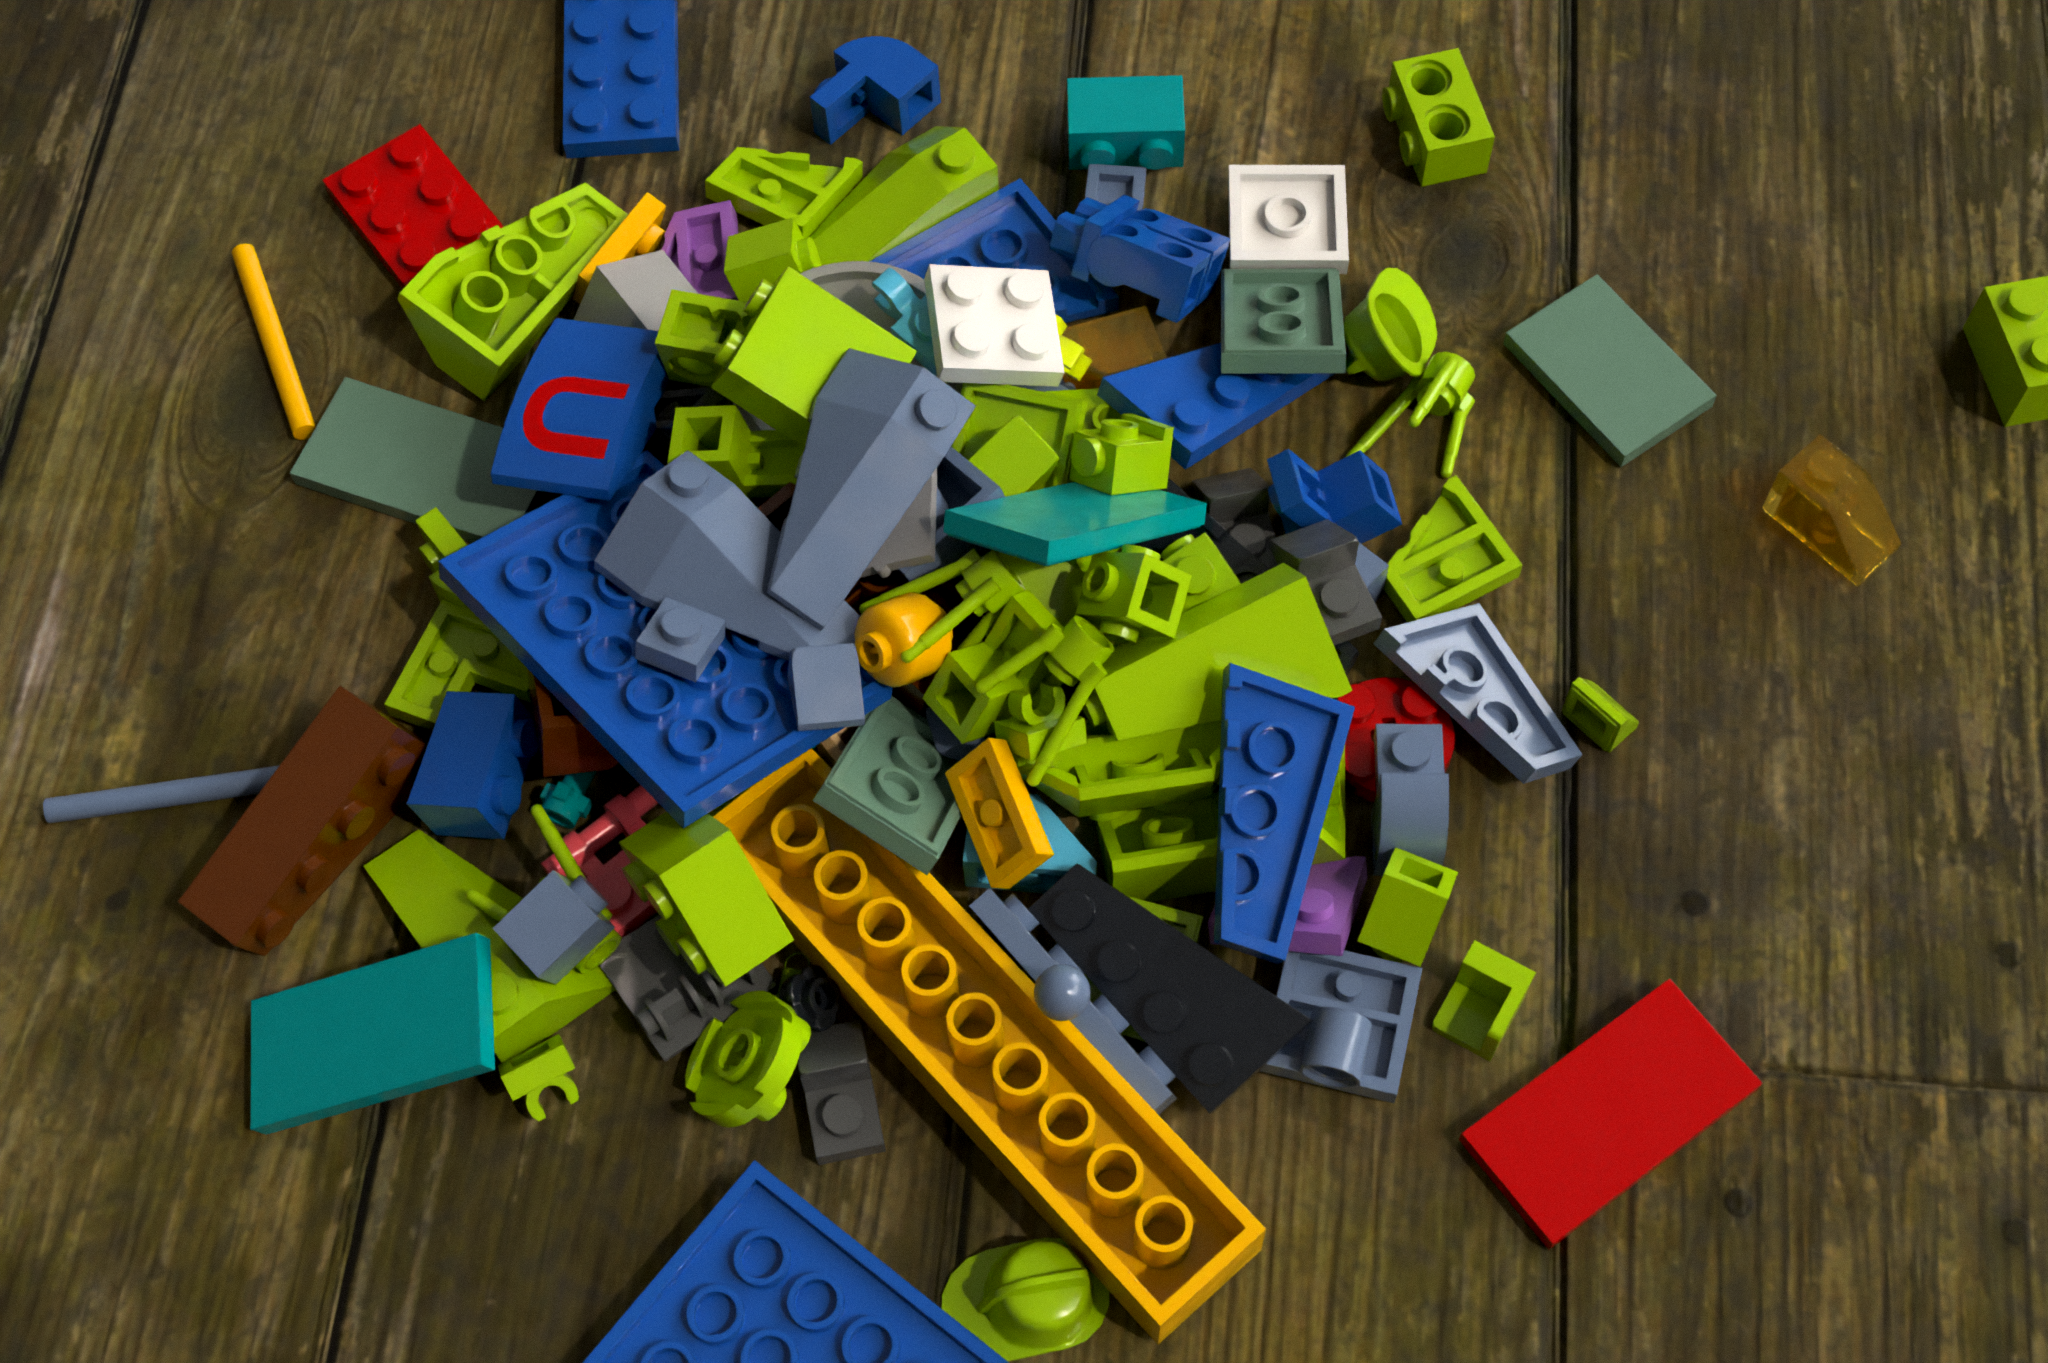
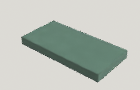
M348 377L343 379L290 471V475L297 485L416 524V519L437 507L461 538L472 543L537 509L546 493L545 491L492 484L490 473L503 427Z

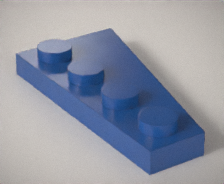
M1221 343L1105 376L1102 378L1097 395L1120 415L1133 413L1174 427L1171 458L1186 470L1336 373L1221 374Z
M1229 663L1223 669L1214 943L1275 964H1280L1287 957L1355 706Z

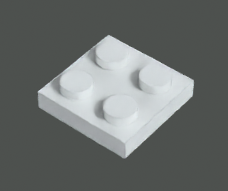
M1229 165L1228 221L1229 238H1231L1229 242V269L1336 268V270H1339V274H1347L1349 250L1345 165Z
M929 264L924 283L936 373L940 380L954 383L1059 386L1065 372L1048 270Z

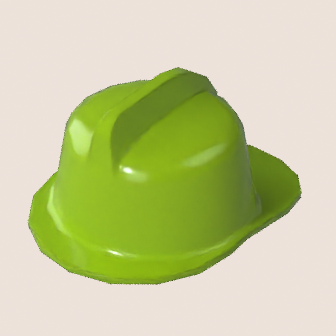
M1385 268L1380 272L1370 287L1366 298L1344 319V336L1349 349L1345 371L1348 374L1364 371L1375 381L1380 382L1390 381L1406 374L1419 377L1424 372L1436 344V321L1431 306L1421 288L1408 274L1398 268Z
M1040 1238L988 1249L969 1257L950 1275L942 1294V1310L1008 1362L1066 1350L1086 1342L1101 1327L1109 1308V1290L1061 1238Z

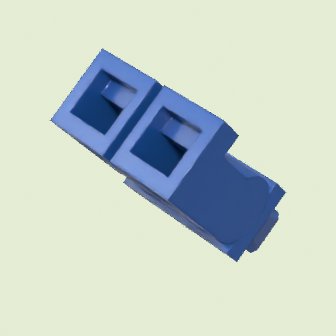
M1122 195L1109 205L1087 197L1079 203L1075 214L1065 211L1058 216L1049 249L1075 259L1071 276L1086 282L1094 277L1101 284L1110 287L1124 284L1160 299L1156 315L1178 323L1195 309V306H1198L1215 292L1231 239L1157 210L1147 208L1137 210L1140 200L1127 195Z

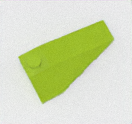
M935 126L889 152L809 236L813 239L818 249L821 266L845 261L869 262L998 191V165L965 127Z
M585 182L531 208L527 216L501 229L496 225L482 232L478 240L457 250L451 247L436 254L404 287L397 299L435 365L485 402L519 364L574 295L578 275L629 214Z
M419 829L363 866L421 949L473 933H478L490 939L494 1053L501 1063L540 1044L616 990L600 966L584 974L574 967L556 985L538 978L492 929L498 921L469 902L466 898V893L470 889H476L510 911L523 898Z

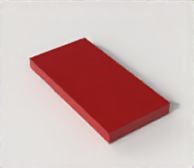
M1669 978L1462 1132L1459 1141L1547 1249L1550 1250L1758 1091L1763 1083Z

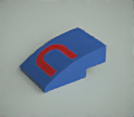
M556 318L532 356L515 393L490 473L492 484L610 501L657 429L654 407L672 381L668 378L655 346L658 331Z

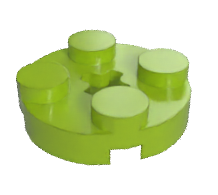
M766 991L747 992L730 1002L739 1010L734 1012L725 1023L714 1017L701 1033L689 1058L685 1074L686 1088L693 1091L696 1097V1102L689 1103L694 1111L719 1126L727 1128L737 1127L746 1124L753 1118L765 1122L775 1117L786 1101L787 1091L785 1086L794 1072L800 1053L805 1049L810 1040L811 1027L808 1022L800 1018L791 1006Z

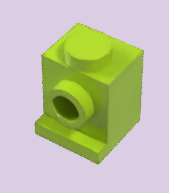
M1133 413L1122 414V419L1102 420L1101 428L1074 431L1069 480L1109 495L1167 489L1174 427Z

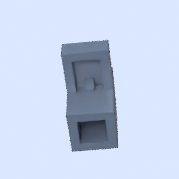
M1376 724L1374 730L1376 796L1371 812L1373 875L1383 876L1395 848L1443 865L1449 824V774H1445L1442 724Z

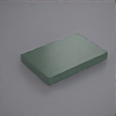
M1336 268L1221 270V374L1345 373L1346 348L1339 270H1336Z
M1598 274L1507 331L1503 344L1620 467H1623L1713 407L1717 397L1697 374Z
M891 696L890 700L865 715V724L857 727L812 801L922 873L928 875L938 861L961 816L960 809L945 775V772L959 762V760L941 755L936 749L927 719Z

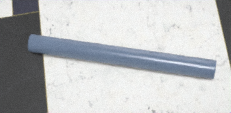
M279 766L45 798L43 802L44 816L47 823L50 824L259 794Z

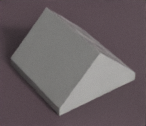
M663 250L596 266L573 320L659 331L672 289L698 293ZM672 380L665 391H669L680 381Z

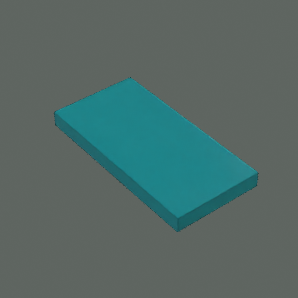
M1071 482L945 510L943 532L947 533L950 537L1043 566H1050L1121 548L1124 544L1132 545L1199 528L1205 524L1207 503L1162 490L1109 495L1077 482Z
M478 933L251 1000L250 1130L265 1135L495 1070L490 939Z

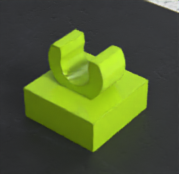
M1048 681L1040 682L1041 702L1035 710L1032 709V699L1029 693L1018 689L1010 691L1008 707L1013 717L994 722L996 739L1007 740L1011 752L1028 760L1037 759L1064 711L1065 694L1060 685ZM1077 717L1058 752L1088 743L1085 718Z
M559 1034L498 1065L500 1077L512 1101L525 1095L528 1112L537 1121L546 1118L544 1109L539 1102V1095L548 1086L554 1085L562 1088L570 1104L578 1101L579 1095L576 1084L572 1077L567 1074V1072L575 1069V1065Z

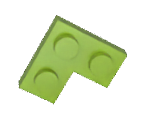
M442 599L384 706L390 716L433 731L446 692H470L475 683L505 694H515L519 699L532 703L527 667L469 608Z

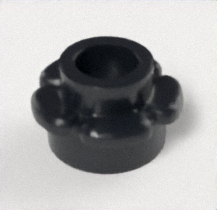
M809 965L802 968L801 974H794L783 982L779 991V999L791 1006L796 1014L808 1022L810 1027L814 1028L816 1032H822L829 1029L836 1021V1012L841 1004V993L836 982L827 977L828 975L822 967Z

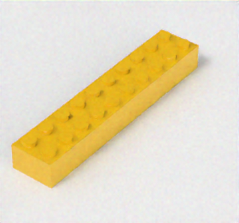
M812 748L751 786L713 817L728 827L733 833L792 935L793 943L813 965L822 967L828 975L827 977L836 982L841 996L1159 1345L1261 1251L1266 1228L1069 1020L1056 1021L1048 1018L1039 1010L1034 998L1035 984L930 873L928 875L922 873L812 801L831 771V768Z

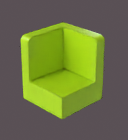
M1474 940L1461 964L1452 988L1432 1023V1030L1490 1062L1522 1004L1536 972Z

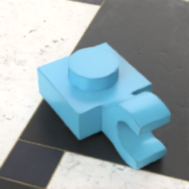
M889 267L872 282V287L880 293L874 298V302L887 315L897 320L890 327L891 334L915 349L917 353L914 358L932 374L937 376L926 295L920 300L907 281Z

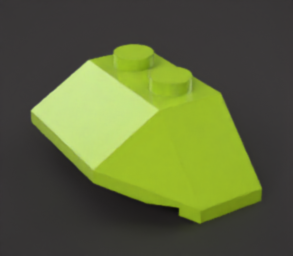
M1085 720L1088 743L1057 752L1040 783L1035 787L1075 816H1089L1094 821L1120 819L1127 815V810L1151 806L1155 810L1163 812L1185 809L1192 804L1191 800L1208 798L1219 785L1221 721L1118 741L1102 724L1093 727L1088 720ZM1012 753L1022 778L1027 781V777L1037 759L1028 760Z

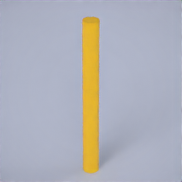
M251 244L237 245L233 248L231 254L293 437L298 440L308 439L311 437L316 425L255 248Z

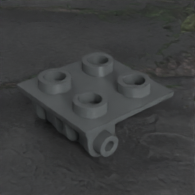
M657 915L623 937L617 949L599 966L664 1062L695 1043L714 1017L725 1023L734 1012L739 1010L730 1003L737 997L747 992L758 990L770 993L778 988V985L762 963L726 987L707 970L697 975L688 965L682 954L676 956L665 943L655 926V922L662 918L660 915Z

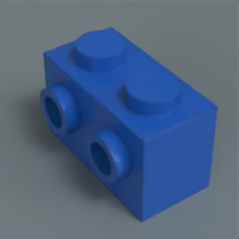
M446 692L407 801V805L435 835L491 839L505 838L511 817L516 813L521 802V787L530 760L539 749L534 717L515 694Z

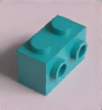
M1182 75L1067 78L1069 170L1088 169L1089 164L1146 167L1152 170L1184 166L1185 114Z

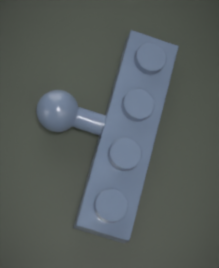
M988 888L969 905L1036 981L1034 987L1035 1002L1045 1016L1056 1021L1070 1020L1158 1115L1177 1099L1166 1086L1176 1077L1149 1045L1139 1054L1121 1035L1130 1025L1103 994L1094 1002L1090 1000V985L1084 975L1085 973L1058 943L1048 952L1030 933L1040 923L1013 893L1006 900L1002 901Z

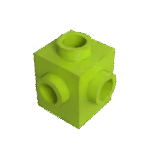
M1124 544L1121 552L1093 554L1089 568L1082 580V592L1075 614L1100 625L1099 631L1108 640L1117 643L1136 645L1138 636L1174 639L1192 575L1161 561L1159 553L1137 545Z

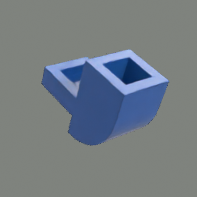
M882 36L863 37L847 42L833 51L836 75L823 80L809 97L814 133L830 145L869 112L900 135H904L941 103L938 65L903 41Z
M1290 449L1267 459L1273 484L1269 485L1268 488L1269 497L1275 510L1281 516L1286 534L1328 519L1355 535L1359 543L1362 544L1402 525L1387 473L1361 450L1319 471H1315Z

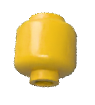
M916 592L901 594L867 608L858 618L854 633L860 665L877 682L892 688L908 685L937 672L948 653L951 652L953 629L910 663L902 661L901 653L913 647L919 637L942 619L946 612L926 595Z

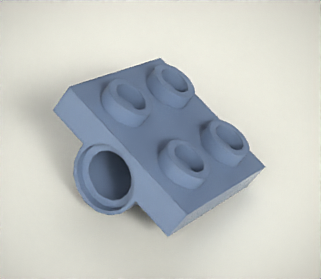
M1344 950L1342 956L1288 951L1283 965L1277 997L1314 1021L1271 1059L1260 1072L1394 1103L1398 1093L1423 968Z

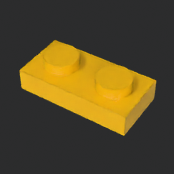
M648 192L643 196L578 275L573 300L579 304L581 303L596 266L651 253L657 249L666 232L660 228L666 209L665 204Z
M987 738L945 772L991 888L1010 889L1054 855L1007 740Z

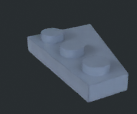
M1480 603L1385 628L1373 643L1523 784L1571 769L1583 755Z

